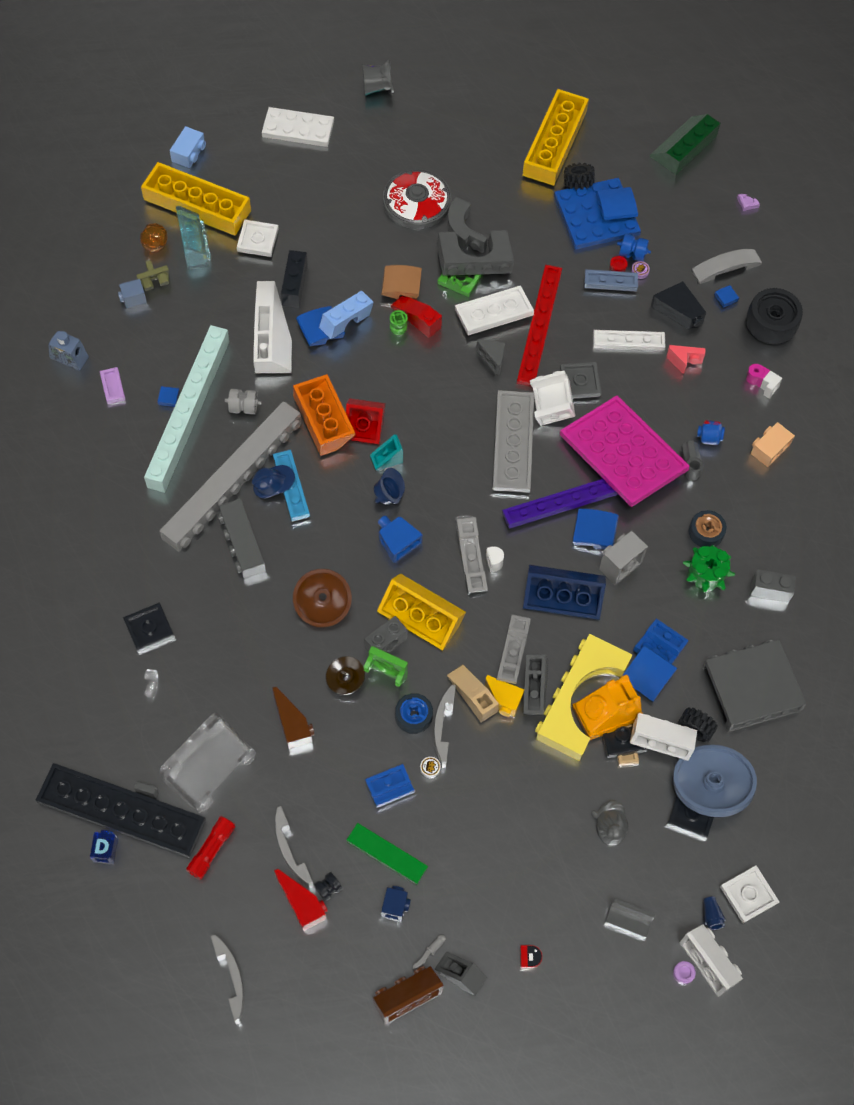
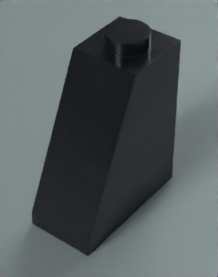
M683 281L653 295L651 306L685 328L699 327L704 322L706 311Z

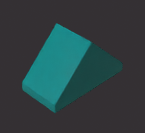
M394 434L370 454L375 470L379 471L403 463V448L397 435Z

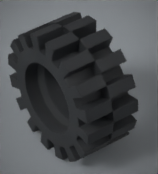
M573 163L572 166L568 165L565 167L564 184L566 187L584 189V187L589 188V186L595 183V168L591 164Z
M690 707L686 708L678 721V725L697 730L696 739L703 742H709L718 727L717 722L711 716L708 717L707 713H702V710L699 709L697 711L693 707L692 709Z

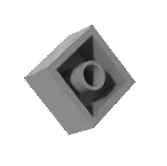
M630 531L627 535L622 534L617 539L615 545H609L603 551L599 570L614 585L643 562L648 546L633 531Z

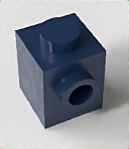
M399 886L387 887L381 917L402 921L404 911H409L411 899H407L408 892L404 891V888Z

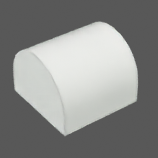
M495 546L486 549V560L491 573L499 571L503 566L504 552Z

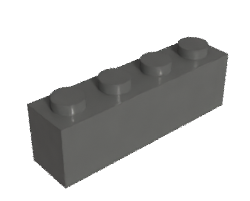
M241 499L219 505L220 513L217 515L220 524H224L226 527L223 530L226 541H231L232 545L229 546L231 555L237 558V562H235L237 572H242L244 579L266 572L262 555Z

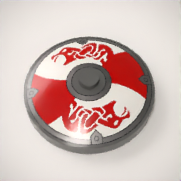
M408 170L397 174L387 183L383 192V205L387 215L397 224L412 229H423L438 224L446 217L451 205V192L447 183L438 175L425 170Z

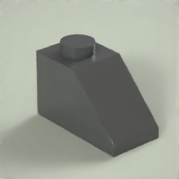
M449 952L445 953L435 968L438 973L456 986L475 996L487 979L473 963Z

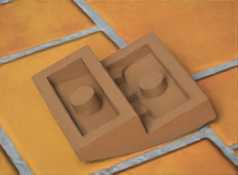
M407 265L385 266L381 295L398 299L400 295L417 299L422 268Z

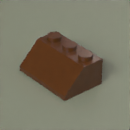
M422 966L413 972V976L407 979L404 976L394 982L395 986L389 989L383 987L375 992L376 996L373 997V1002L385 1025L442 994L444 985L431 966L428 968Z

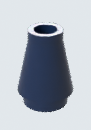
M716 897L705 898L703 900L705 925L710 930H718L725 927L724 922L726 919L717 903Z

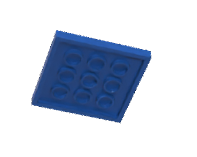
M619 178L596 182L589 186V188L575 189L574 187L554 192L555 200L575 250L624 239L625 234L640 235L641 229L636 217L604 220L600 212L601 205L597 198V190L623 188Z

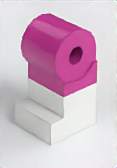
M752 364L746 375L747 382L763 389V395L769 399L779 388L782 381L780 376L759 364Z

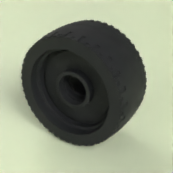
M781 288L764 289L753 298L749 306L746 318L748 330L756 339L764 343L782 344L787 342L794 336L800 326L803 315L801 302L793 293Z

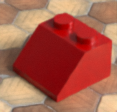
M349 398L346 403V415L355 432V436L350 440L374 444L380 443L386 403Z

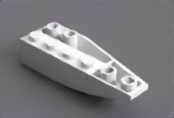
M257 281L254 326L255 373H292V340L275 281Z

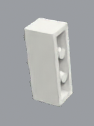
M638 713L633 723L630 743L689 761L695 750L697 730L651 717L647 714Z

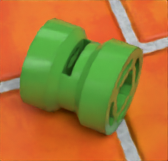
M396 310L390 315V331L393 334L402 335L407 331V314L404 311Z

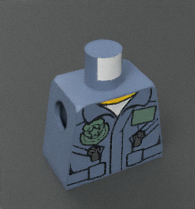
M57 331L48 344L49 357L76 370L80 371L89 358L81 341L68 335L65 331Z

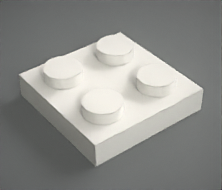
M244 220L237 244V252L271 257L279 230L278 225Z
M757 866L750 868L720 886L743 924L779 903L778 898Z

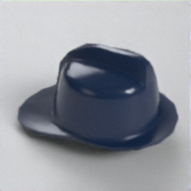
M286 465L262 468L254 475L252 480L253 490L259 498L264 499L280 494L290 489L295 481V474Z
M387 468L380 480L374 485L375 502H381L382 504L399 503L405 491V482L396 469Z

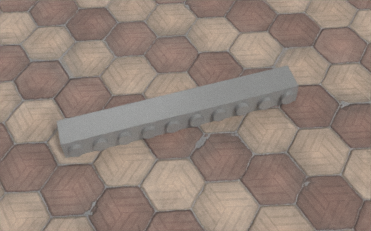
M283 401L159 531L162 540L178 552L182 548H186L190 544L191 539L203 530L204 525L215 517L216 512L220 509L219 505L228 503L229 498L240 491L245 481L248 482L252 478L253 473L265 464L266 459L275 454L279 445L285 443L290 434L300 427L301 413Z

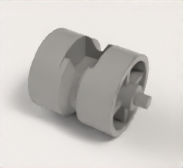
M230 389L229 397L225 399V402H228L229 413L244 411L245 414L255 415L257 406L262 405V401H258L257 391L246 390L244 393L241 389Z

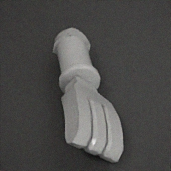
M439 935L426 948L427 951L422 958L413 965V971L422 967L430 955H435V952L446 941L445 935Z

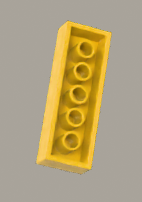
M557 89L524 161L522 176L555 185L587 113L589 98Z
M157 162L141 186L145 201L236 236L244 220H246L251 212L249 197Z

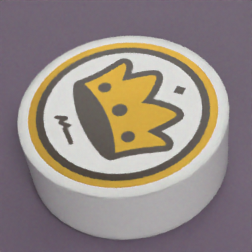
M426 757L422 760L420 771L424 777L435 778L440 773L441 765L438 759Z

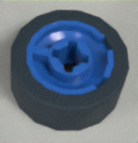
M410 693L398 701L395 707V720L403 731L410 734H418L425 731L432 722L433 707L425 696L419 693ZM412 711H416V712L418 713V715H417V714H415V715L413 714V715L411 716V712H412Z

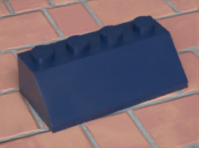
M529 565L523 608L600 620L606 576Z

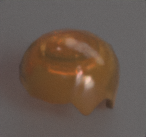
M157 223L146 225L140 235L141 245L151 252L161 251L167 243V231L162 225Z

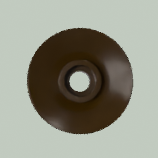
M350 656L334 660L326 672V682L329 688L340 695H349L356 692L362 686L365 679L363 665L359 660ZM350 675V679L345 681L344 677Z

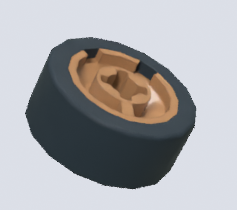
M700 511L691 520L689 526L690 538L700 547L717 546L726 534V522L715 511Z

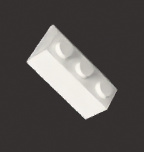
M702 924L688 932L679 943L719 997L743 979L741 977L742 973L738 966L732 964L727 958L728 953L721 945L719 946L714 940L715 935Z

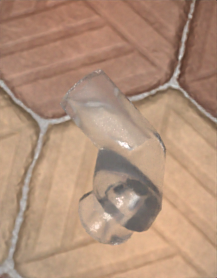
M148 669L144 675L145 679H149L144 695L154 698L158 687L159 673L156 670Z

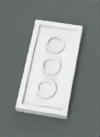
M269 107L262 130V137L328 147L334 117Z
M521 285L455 305V311L467 335L534 315V309Z

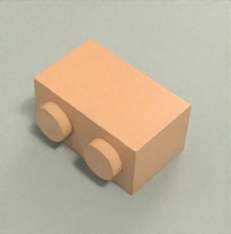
M778 422L773 427L769 426L763 433L764 436L762 438L758 437L752 444L751 455L766 467H769L791 445L795 436Z

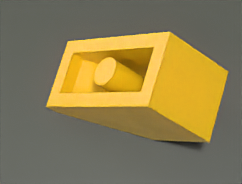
M487 675L485 687H487L499 703V713L506 717H515L523 698L524 689Z

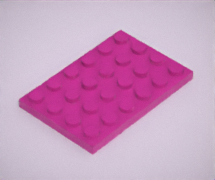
M617 395L560 430V436L630 507H633L687 472L690 467Z

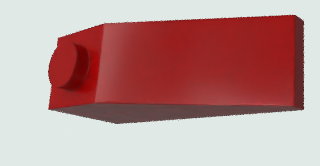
M402 295L391 305V308L395 311H404L407 314V321L428 338L432 337L442 327V315L425 303Z
M274 870L275 876L303 931L326 920L325 913L328 910L323 900L318 901L316 895L281 870Z

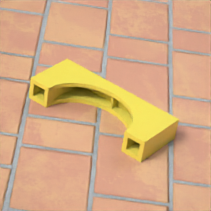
M589 634L586 640L582 639L578 647L581 650L579 655L573 656L570 663L572 668L570 672H565L561 680L564 683L561 689L557 687L553 695V699H555L553 705L549 704L544 712L546 718L544 722L540 721L535 730L538 733L536 740L577 761H580L590 738L579 730L571 714L572 695L584 681L591 677L603 674L621 677L632 657V654Z

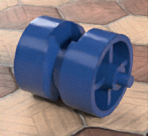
M625 234L623 241L617 242V245L621 248L619 256L625 258L633 256V260L643 262L647 253L651 254V251L647 248L649 240L644 238L635 240V236Z

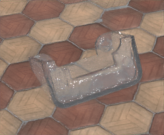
M214 713L164 763L160 769V775L166 785L200 813L202 810L208 809L212 804V793L239 764L241 766L249 765L254 760L256 753L218 713Z

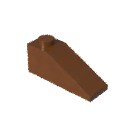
M272 687L288 749L312 743L311 736L315 735L312 723L308 724L306 717L277 687Z

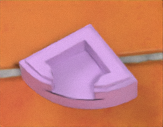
M738 194L737 196L743 211L759 208L760 206L756 198L753 199L747 196V194Z

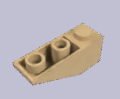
M464 665L447 675L451 683L456 685L457 691L481 723L498 712L499 703L487 687Z

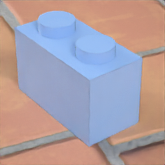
M185 126L170 149L171 161L190 168L197 161L201 150L203 151L205 148L204 133Z

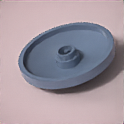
M703 745L695 747L689 761L684 759L678 760L674 769L673 784L679 799L691 810L710 817H726L741 812L751 803L756 792L757 777L751 763L739 752L720 745Z

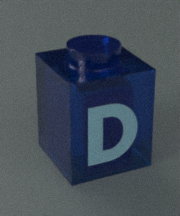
M101 830L100 833L94 832L90 858L93 862L114 864L118 838L112 831Z

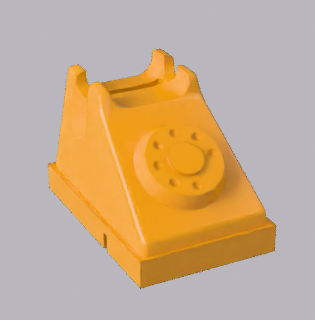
M627 674L621 676L617 681L614 679L608 681L604 686L572 704V709L590 740L603 736L604 733L608 734L616 731L617 728L631 725L634 723L638 713L643 714L641 697L637 695Z

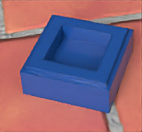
M730 285L715 291L714 294L723 308L739 300L738 295Z
M161 386L158 405L175 407L179 398V388Z

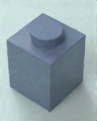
M140 279L119 284L121 290L118 292L120 302L125 303L126 308L147 303Z

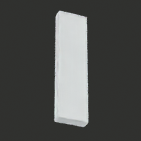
M594 330L593 348L665 350V332Z

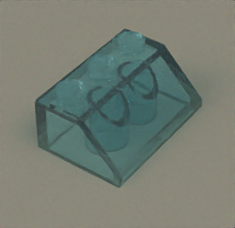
M176 206L188 270L208 267V259H211L209 248L205 249L208 241L206 234H202V231H205L204 221H200L198 213L181 206Z

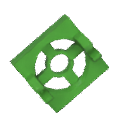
M441 274L438 284L469 297L482 274H475L474 279L465 275L466 278L462 281L456 278L457 275H450L451 277L448 278V275L443 276Z
M371 646L369 656L364 665V671L368 673L373 668L395 678V686L398 687L405 683L408 675L407 661Z

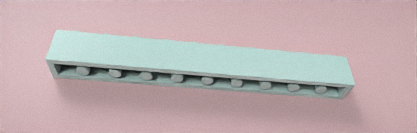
M210 325L144 476L147 488L165 493L230 342L227 329Z

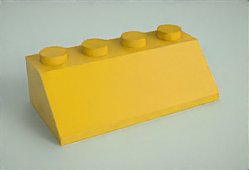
M401 573L391 579L377 612L389 619L396 616L407 630L442 651L459 628L466 614V611Z

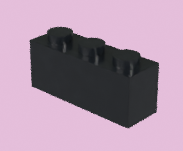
M289 250L281 290L282 306L300 308L308 266L307 252Z

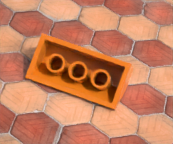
M328 374L293 385L294 400L320 456L339 450L355 436L354 429Z

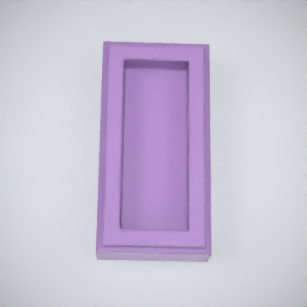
M118 367L100 371L107 404L125 401Z

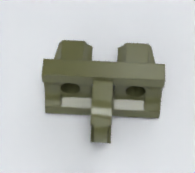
M151 260L145 261L148 271L136 275L137 279H140L145 292L154 289L152 284L154 280L158 279L160 286L169 284V269L167 265L154 269Z

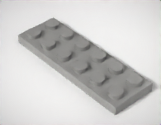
M498 390L493 490L530 493L534 411L533 392Z

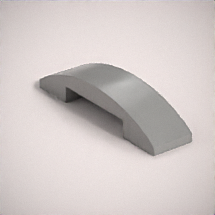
M741 249L708 259L692 268V272L698 284L714 280L716 275L741 267H745L747 270L762 265V262L754 249Z
M476 517L457 519L460 552L468 593L488 591L480 552Z
M517 615L511 616L497 680L513 684L517 683L531 621L530 618Z
M451 685L444 694L435 719L434 744L436 755L442 768H446L449 742H441L445 710L453 711L456 685Z
M277 807L275 826L282 856L294 876L305 886L312 888L313 882L305 863L296 866L283 834L290 830L282 807Z
M212 935L211 939L217 959L219 961L227 959L237 995L230 998L229 1003L234 1021L238 1024L241 1023L244 1010L242 977L230 950L220 938Z

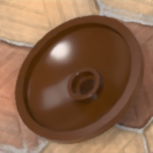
M330 569L309 571L299 579L293 592V604L297 614L303 621L316 627H329L340 622L347 615L352 601L351 589L347 581L339 573ZM321 593L326 594L327 598L325 600L319 598Z

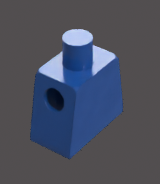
M387 516L379 519L378 524L382 528L379 531V540L393 563L422 543V533L402 517H397L392 522Z

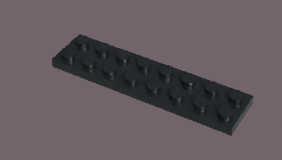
M55 763L52 764L35 800L39 804L188 858L191 856L206 821L205 817Z

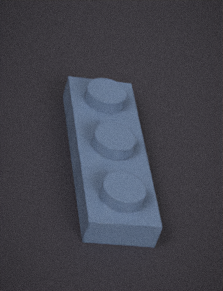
M585 269L584 288L637 292L638 273Z

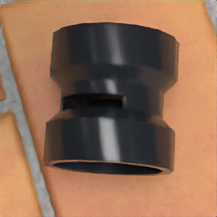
M332 872L325 875L324 880L313 884L325 902L331 898L333 893H338L343 889Z

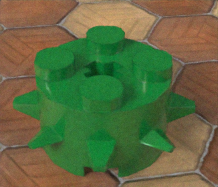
M714 545L702 546L699 549L694 547L692 561H683V564L689 567L687 581L694 582L695 586L702 589L703 592L714 590L716 587L725 590L724 581L726 577L735 576V573L730 571L731 556Z

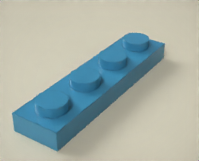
M291 450L273 454L276 466H289L295 474L293 485L290 489L283 492L291 521L310 517Z

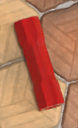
M219 817L199 852L187 866L186 870L189 874L202 880L214 857L236 826L233 822L225 817Z

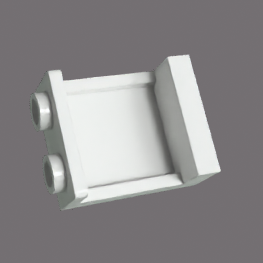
M556 371L553 374L538 376L530 380L537 410L534 412L535 418L540 426L575 417L570 381L565 371Z

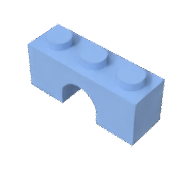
M361 290L322 315L319 328L330 339H333L344 332L350 320L353 319L358 323L370 316L374 302Z

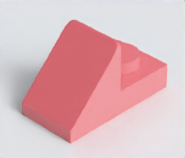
M669 345L666 358L684 374L687 363H703L705 348Z

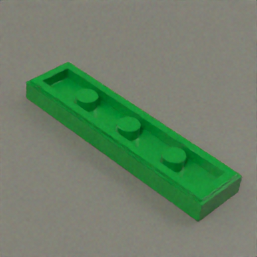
M359 823L356 824L346 840L349 844L415 885H418L428 869L426 864Z

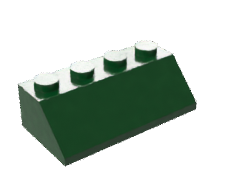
M708 114L691 116L653 151L650 157L676 175L717 137L721 123Z

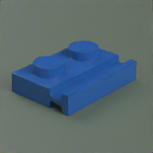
M403 764L365 779L376 808L415 793Z

